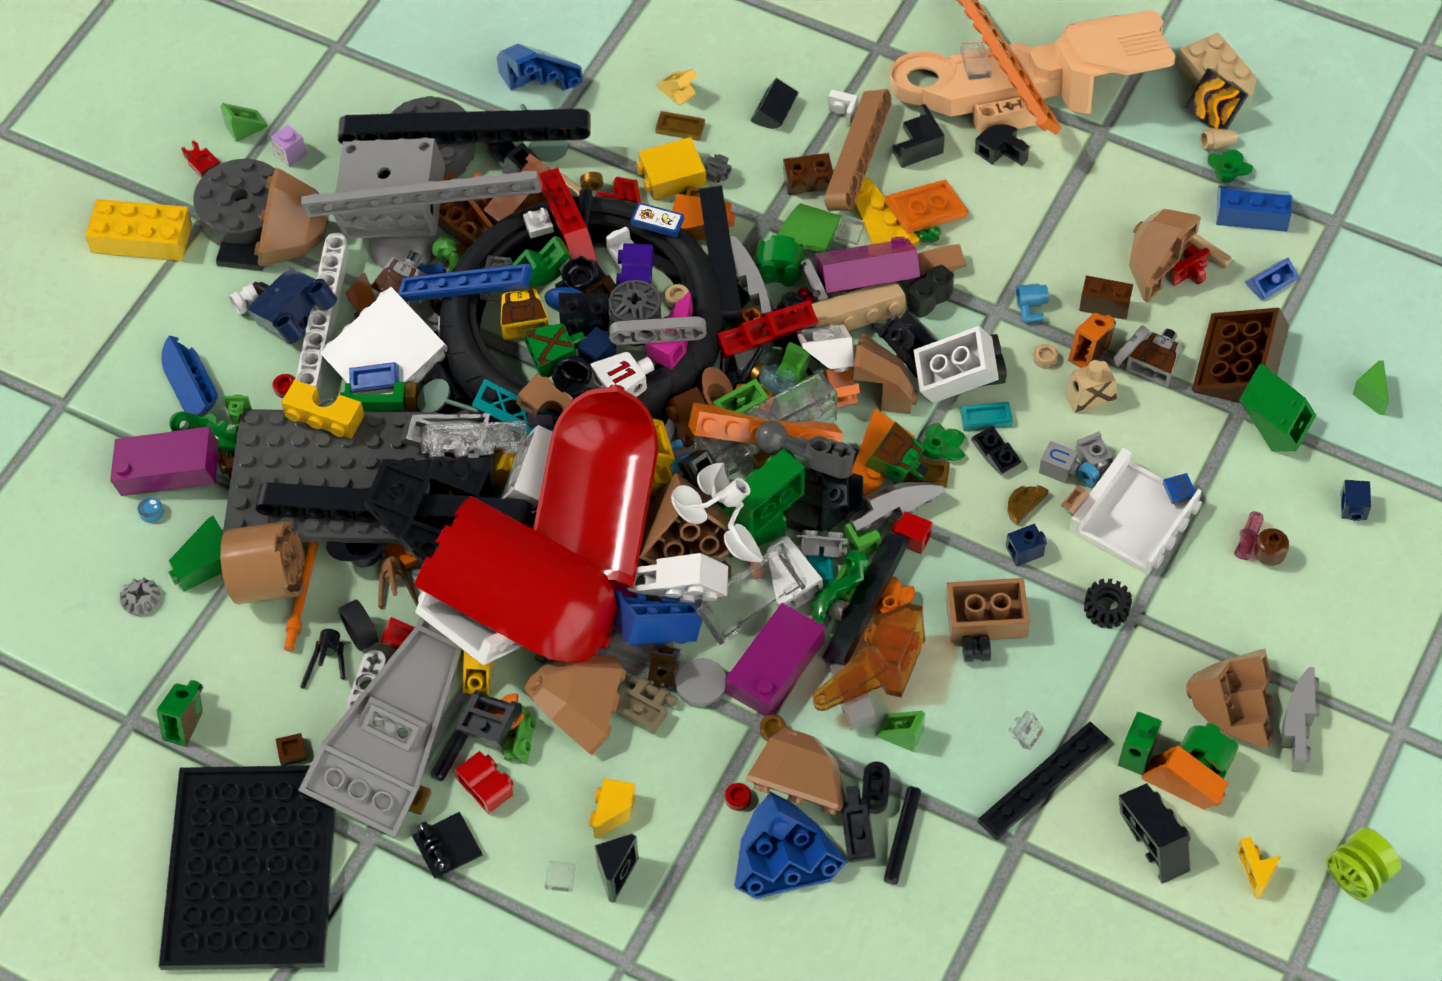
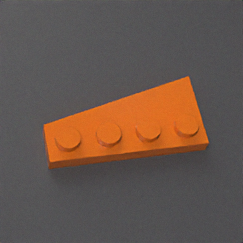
M874 408L852 470V473L863 476V496L876 491L886 478V476L866 467L865 464L895 423V421ZM906 430L913 438L915 437V435Z

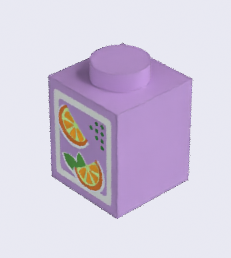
M288 124L270 137L274 154L289 167L307 154L303 136Z

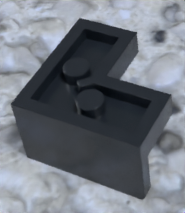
M923 104L920 108L919 117L903 122V129L910 140L892 146V152L901 168L944 153L945 135L927 105Z

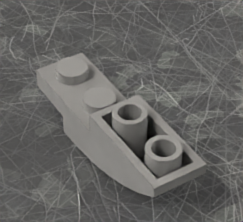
M905 482L883 487L863 496L865 507L859 512H854L847 516L844 520L846 524L850 523L854 530L863 531L871 527L873 521L890 516L893 513L892 510L902 515L905 511L911 514L916 512L918 506L923 503H930L938 499L939 494L944 492L945 489L941 485L930 482Z
M1309 667L1296 684L1283 720L1281 747L1291 748L1292 772H1303L1305 764L1310 763L1311 748L1306 747V739L1310 737V726H1312L1315 716H1319L1320 701L1315 698V693L1319 691V677H1315V667Z

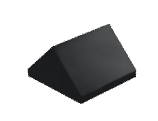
M633 834L595 845L598 869L608 899L612 903H615L639 859L637 837Z

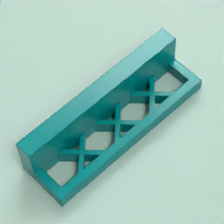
M484 379L472 404L473 407L485 413H490L491 416L526 434H529L536 427V425L529 422L526 414L528 412L521 408L522 412L517 414L507 411L504 402L511 399L517 401V394ZM487 387L497 391L500 401L493 403L483 397ZM502 394L508 396L509 398L503 399ZM545 410L541 412L544 423L539 426H545L546 429L550 430L549 424L557 422L560 416ZM546 416L553 420L548 422Z

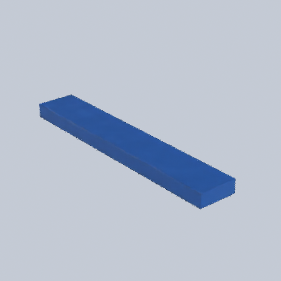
M530 264L404 277L398 295L406 302L527 289L533 268Z

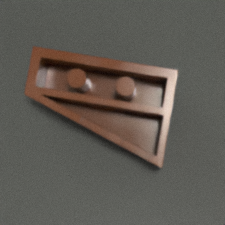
M529 154L526 158L528 163L520 172L537 171L539 174L551 169L532 154ZM539 193L494 197L484 208L483 212L492 225L516 211L545 202L546 200L543 195L539 196Z

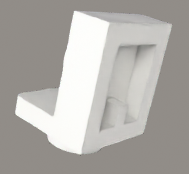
M831 89L829 94V111L845 114L846 125L851 126L859 106L857 105L858 96Z
M627 227L615 230L606 237L607 251L620 269L622 264H618V250H623V243L634 244L630 239V231Z

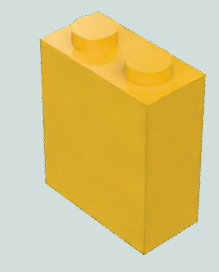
M691 137L638 151L637 171L639 175L644 176L643 184L645 190L651 193L653 200L685 192L688 186L695 188L706 186V170Z

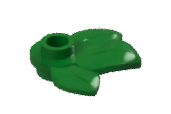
M1227 150L1223 155L1215 153L1208 155V165L1215 169L1217 179L1221 182H1233L1237 176L1248 175L1253 170V165L1243 162V154L1238 150Z
M934 423L927 428L925 432L926 438L922 443L924 447L923 453L926 457L939 459L942 456L951 461H957L965 457L964 452L959 448L964 442V433L957 429L945 430L940 423Z

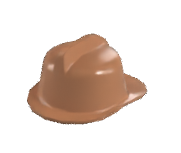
M708 367L703 371L701 375L703 392L701 395L706 405L715 406L713 401L733 391L731 382L721 370L715 367Z

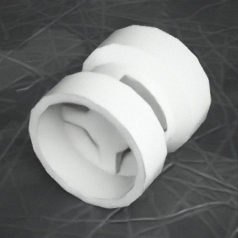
M250 283L245 285L241 291H234L228 295L232 306L239 315L246 313V309L259 297Z

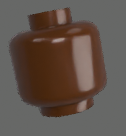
M1275 528L1263 530L1259 533L1254 546L1256 559L1268 566L1279 565L1287 556L1289 539L1281 530Z

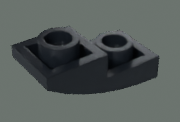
M993 425L974 435L971 439L985 460L1000 475L1022 463L1010 443L1003 441Z

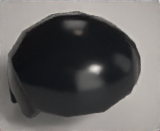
M579 256L568 261L563 266L561 273L563 284L565 287L584 292V289L596 283L598 269L594 260Z
M574 355L561 358L552 374L555 387L562 393L566 392L570 396L583 393L592 378L589 363L582 357Z

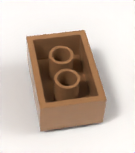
M1024 578L947 582L945 599L950 642H962V637L971 636L975 639L982 635H989L990 640L1028 638L1030 620Z

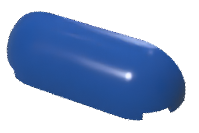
M169 335L162 349L161 361L163 371L183 410L197 415L205 414L215 405L218 398L217 391L197 352L192 347L188 349L177 342L179 340L178 337Z

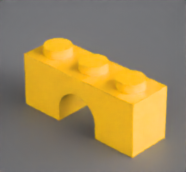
M294 380L281 402L284 415L291 421H300L309 424L314 429L321 428L335 436H344L352 439L364 418L362 403L338 395L332 405L320 407L318 406L320 398L317 387Z

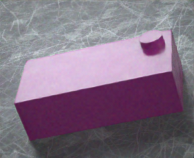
M903 236L893 237L888 242L815 254L817 275L826 293L920 277L917 249L908 238L905 239Z
M209 427L115 439L110 481L121 496L216 484L219 441Z
M781 603L725 678V693L765 717L772 715L825 643V626Z

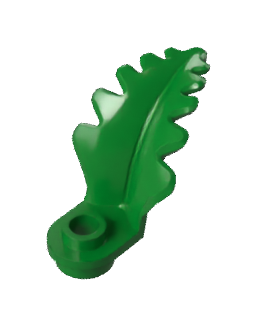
M180 411L171 416L169 421L171 431L209 427L219 441V451L224 449L227 457H229L230 452L233 457L235 455L238 434L235 435L237 428L232 427L227 430L228 422L226 420H222L217 424V416L214 413L202 417L197 414ZM185 421L184 426L180 428V423Z
M851 550L845 559L848 576L824 583V589L814 594L818 598V600L811 603V607H815L811 611V615L815 617L814 621L823 625L825 614L831 604L844 593L859 586L864 580L863 572L867 569V559L863 552Z

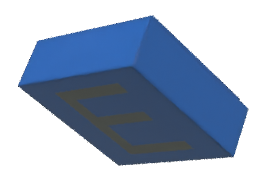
M1187 473L1163 479V486L1171 504L1189 500L1196 493Z

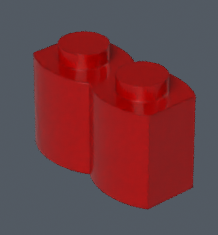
M478 751L454 769L455 778L475 799L479 806L486 813L490 814L513 796L512 786L514 783L506 773L501 774L496 769L497 764L490 755L487 754L485 756L482 752Z

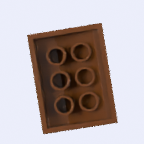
M1280 307L1211 313L1192 391L1194 393L1240 402L1239 399L1259 364H1263L1277 375L1289 324Z

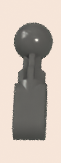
M777 421L764 422L756 431V443L761 450L767 453H776L784 448L792 451L794 455L804 458L806 464L811 469L837 478H847L852 474L855 451L849 445L823 436H815L810 440L802 437L794 438L789 436L785 427Z

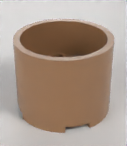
M291 521L231 528L224 532L220 553L222 575L227 592L235 604L241 605L299 597L302 594L305 584L304 581H300V577L302 575V567H305L304 552L301 540L298 537V531H292L290 528Z

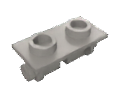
M803 530V535H797V537H802V542H797L796 547L803 555L819 556V548L821 546L824 547V556L839 558L847 556V546H843V541H848L849 538H843V533L828 532V537L818 536V531Z

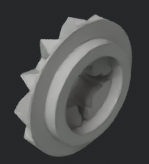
M145 577L142 580L133 578L130 584H124V589L120 592V603L123 609L133 615H143L151 612L157 607L161 599L160 589L154 580L150 581ZM141 589H143L145 596H141L137 603L135 595H138Z

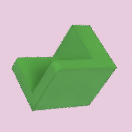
M790 342L786 347L783 361L775 372V377L796 386L808 368L811 354L803 349V347Z
M850 523L845 524L844 537L849 538L847 542L852 550L863 552L865 556L877 551L881 543V536L877 530L871 532L868 528L863 531H856Z

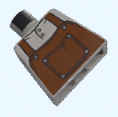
M410 250L404 262L394 257L390 258L372 283V289L381 293L392 287L399 293L404 277L427 275L417 269L423 256ZM420 300L406 301V303L416 311Z
M1165 329L1162 335L1149 332L1128 356L1126 370L1169 388L1181 349V344L1175 341L1177 338L1176 332L1171 329Z

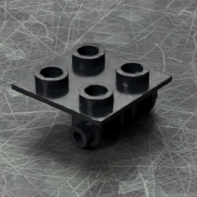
M559 293L560 323L565 325L569 336L583 332L584 336L587 337L595 327L602 331L610 332L608 294Z
M460 811L433 825L428 824L426 821L421 822L417 826V833L412 835L434 879L483 856Z

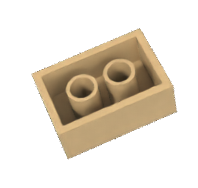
M1219 32L1180 49L1177 67L1194 88L1198 85L1207 68H1211L1227 81L1234 82L1249 94L1247 98L1253 96L1257 77Z

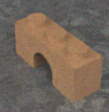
M537 373L520 391L516 404L536 419L545 410H555L561 415L574 399L568 393L559 391L549 378L542 377Z

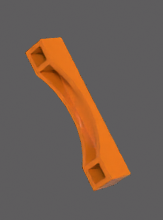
M693 403L688 425L695 436L756 445V431L762 423L767 421L781 423L785 427L787 434L794 438L802 437L810 440L815 436H823L841 443L843 432L838 426L832 423L771 420L700 403Z

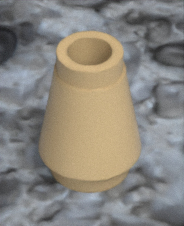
M1207 128L1200 135L1201 146L1209 151L1235 144L1237 141L1235 130Z

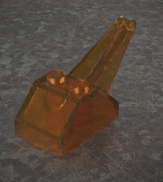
M907 603L876 616L871 627L868 626L865 630L864 641L867 642V646L824 685L814 691L813 704L815 709L826 711L881 687L887 695L902 698L926 640L923 606Z

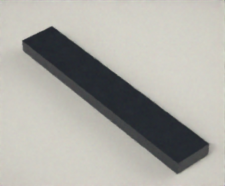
M892 533L885 534L864 574V580L859 584L822 656L826 662L848 665L910 543L907 536Z
M1089 721L980 816L978 823L992 837L998 840L1108 743L1109 738Z

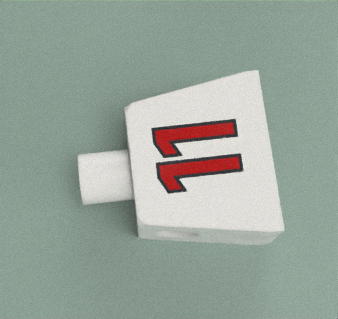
M629 352L590 364L592 379L598 388H608L612 384L620 385L625 388V391L635 397L647 389L645 375L654 370L653 363L648 357L636 362Z

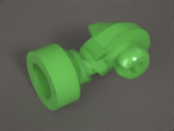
M442 236L433 244V255L443 262L449 261L450 271L448 272H452L462 257L461 253H458L456 242L447 236Z

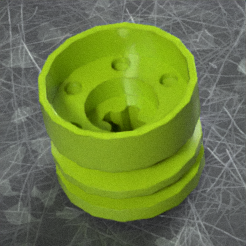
M1366 827L1358 829L1346 840V844L1339 846L1326 859L1328 871L1335 882L1348 895L1361 901L1371 898L1374 892L1381 889L1382 884L1391 880L1401 869L1400 858L1395 849L1378 832Z

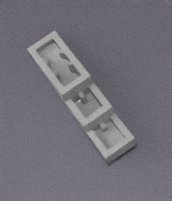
M735 235L730 236L737 279L742 288L748 287L749 296L754 306L761 305L764 317L767 313L774 311L765 283L748 251Z

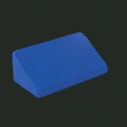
M1288 257L1246 280L1245 283L1262 301L1300 277Z

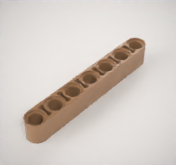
M888 89L864 91L825 194V206L828 211L852 210L855 206L891 107L892 99Z

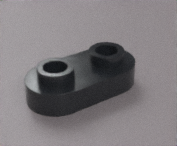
M879 761L869 763L865 767L863 774L862 799H867L871 814L882 813L888 806L890 770L886 764ZM873 776H880L881 779H880V780H874L872 777H873ZM875 799L878 800L879 803L872 804L870 801Z

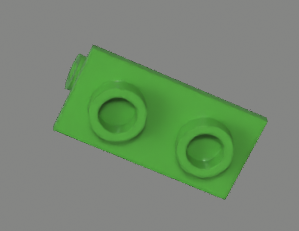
M239 394L224 396L231 423L237 428V435L243 409H252L248 396Z
M522 706V713L525 715L514 729L509 730L508 734L515 735V737L506 738L503 755L506 761L513 762L515 758H518L526 765L532 749L531 741L533 731L536 728V717L525 706Z

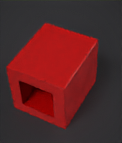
M905 511L901 519H896L892 533L907 536L910 540L907 549L922 555L932 535L933 522Z

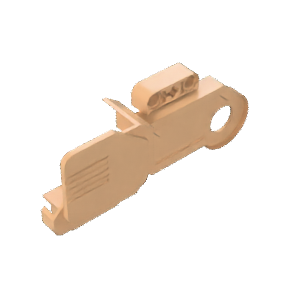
M1151 10L1068 24L1065 27V31L1054 43L1034 47L1022 43L1008 44L1043 99L1061 95L1068 110L1083 114H1091L1094 76L1109 73L1130 75L1170 67L1175 63V54L1162 35L1164 21L1157 12ZM991 48L951 55L950 60L934 52H912L899 57L891 66L890 89L903 102L919 106L926 104L929 110L950 117L974 112L973 123L980 133L998 124L1010 125L1017 129L1037 125L1035 122L1037 120L1036 117L1026 109L1027 103L1017 95L1018 89L1008 81L1009 75L1004 73L999 67L1000 61L991 55ZM927 69L935 72L939 79L931 86L920 87L910 83L907 77L915 70Z

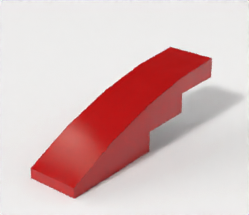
M810 300L767 313L764 317L742 323L740 327L718 333V345L725 359L818 324L819 321Z

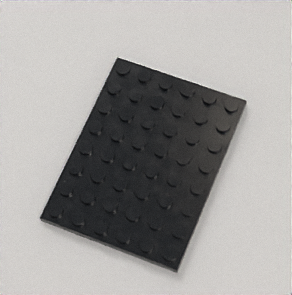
M310 765L179 767L159 957L160 970L325 968L336 809L298 791Z

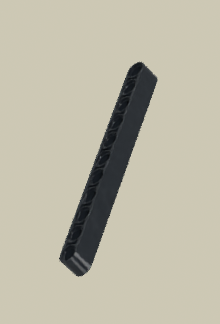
M585 109L344 115L339 119L338 142L343 145V142L354 140L375 141L378 139L398 140L402 138H434L436 144L584 140L591 134V114Z
M271 482L262 483L259 488L255 509L262 515L381 524L364 506L370 489ZM425 493L414 520L437 528H444L446 525L451 527L455 519V512L470 496ZM473 496L516 521L530 526L533 507L530 502L520 499Z

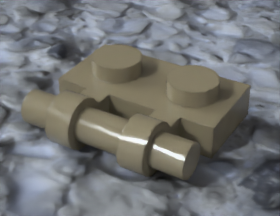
M632 675L628 684L634 686V688L631 690L623 685L619 691L620 698L615 713L655 734L668 715V709L662 705L667 704L674 707L678 698L670 695L669 690L665 688L659 689L650 684V680ZM647 693L654 697V699L650 700L642 696V694Z

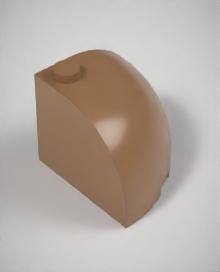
M675 473L648 507L639 558L654 565L657 564V559L702 553L712 559L717 557L721 559L730 553L724 541V533L729 531L728 523L731 517L717 503H714L704 508L707 513V520L703 523L692 524L684 520L672 504L671 495L676 487L685 485L693 488L701 497L702 503L710 501L711 498Z

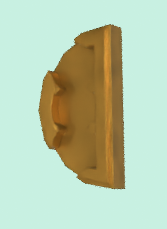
M1037 485V487L1021 486L1014 490L1008 501L1007 512L1010 520L1017 526L1048 495L1049 490L1040 485Z

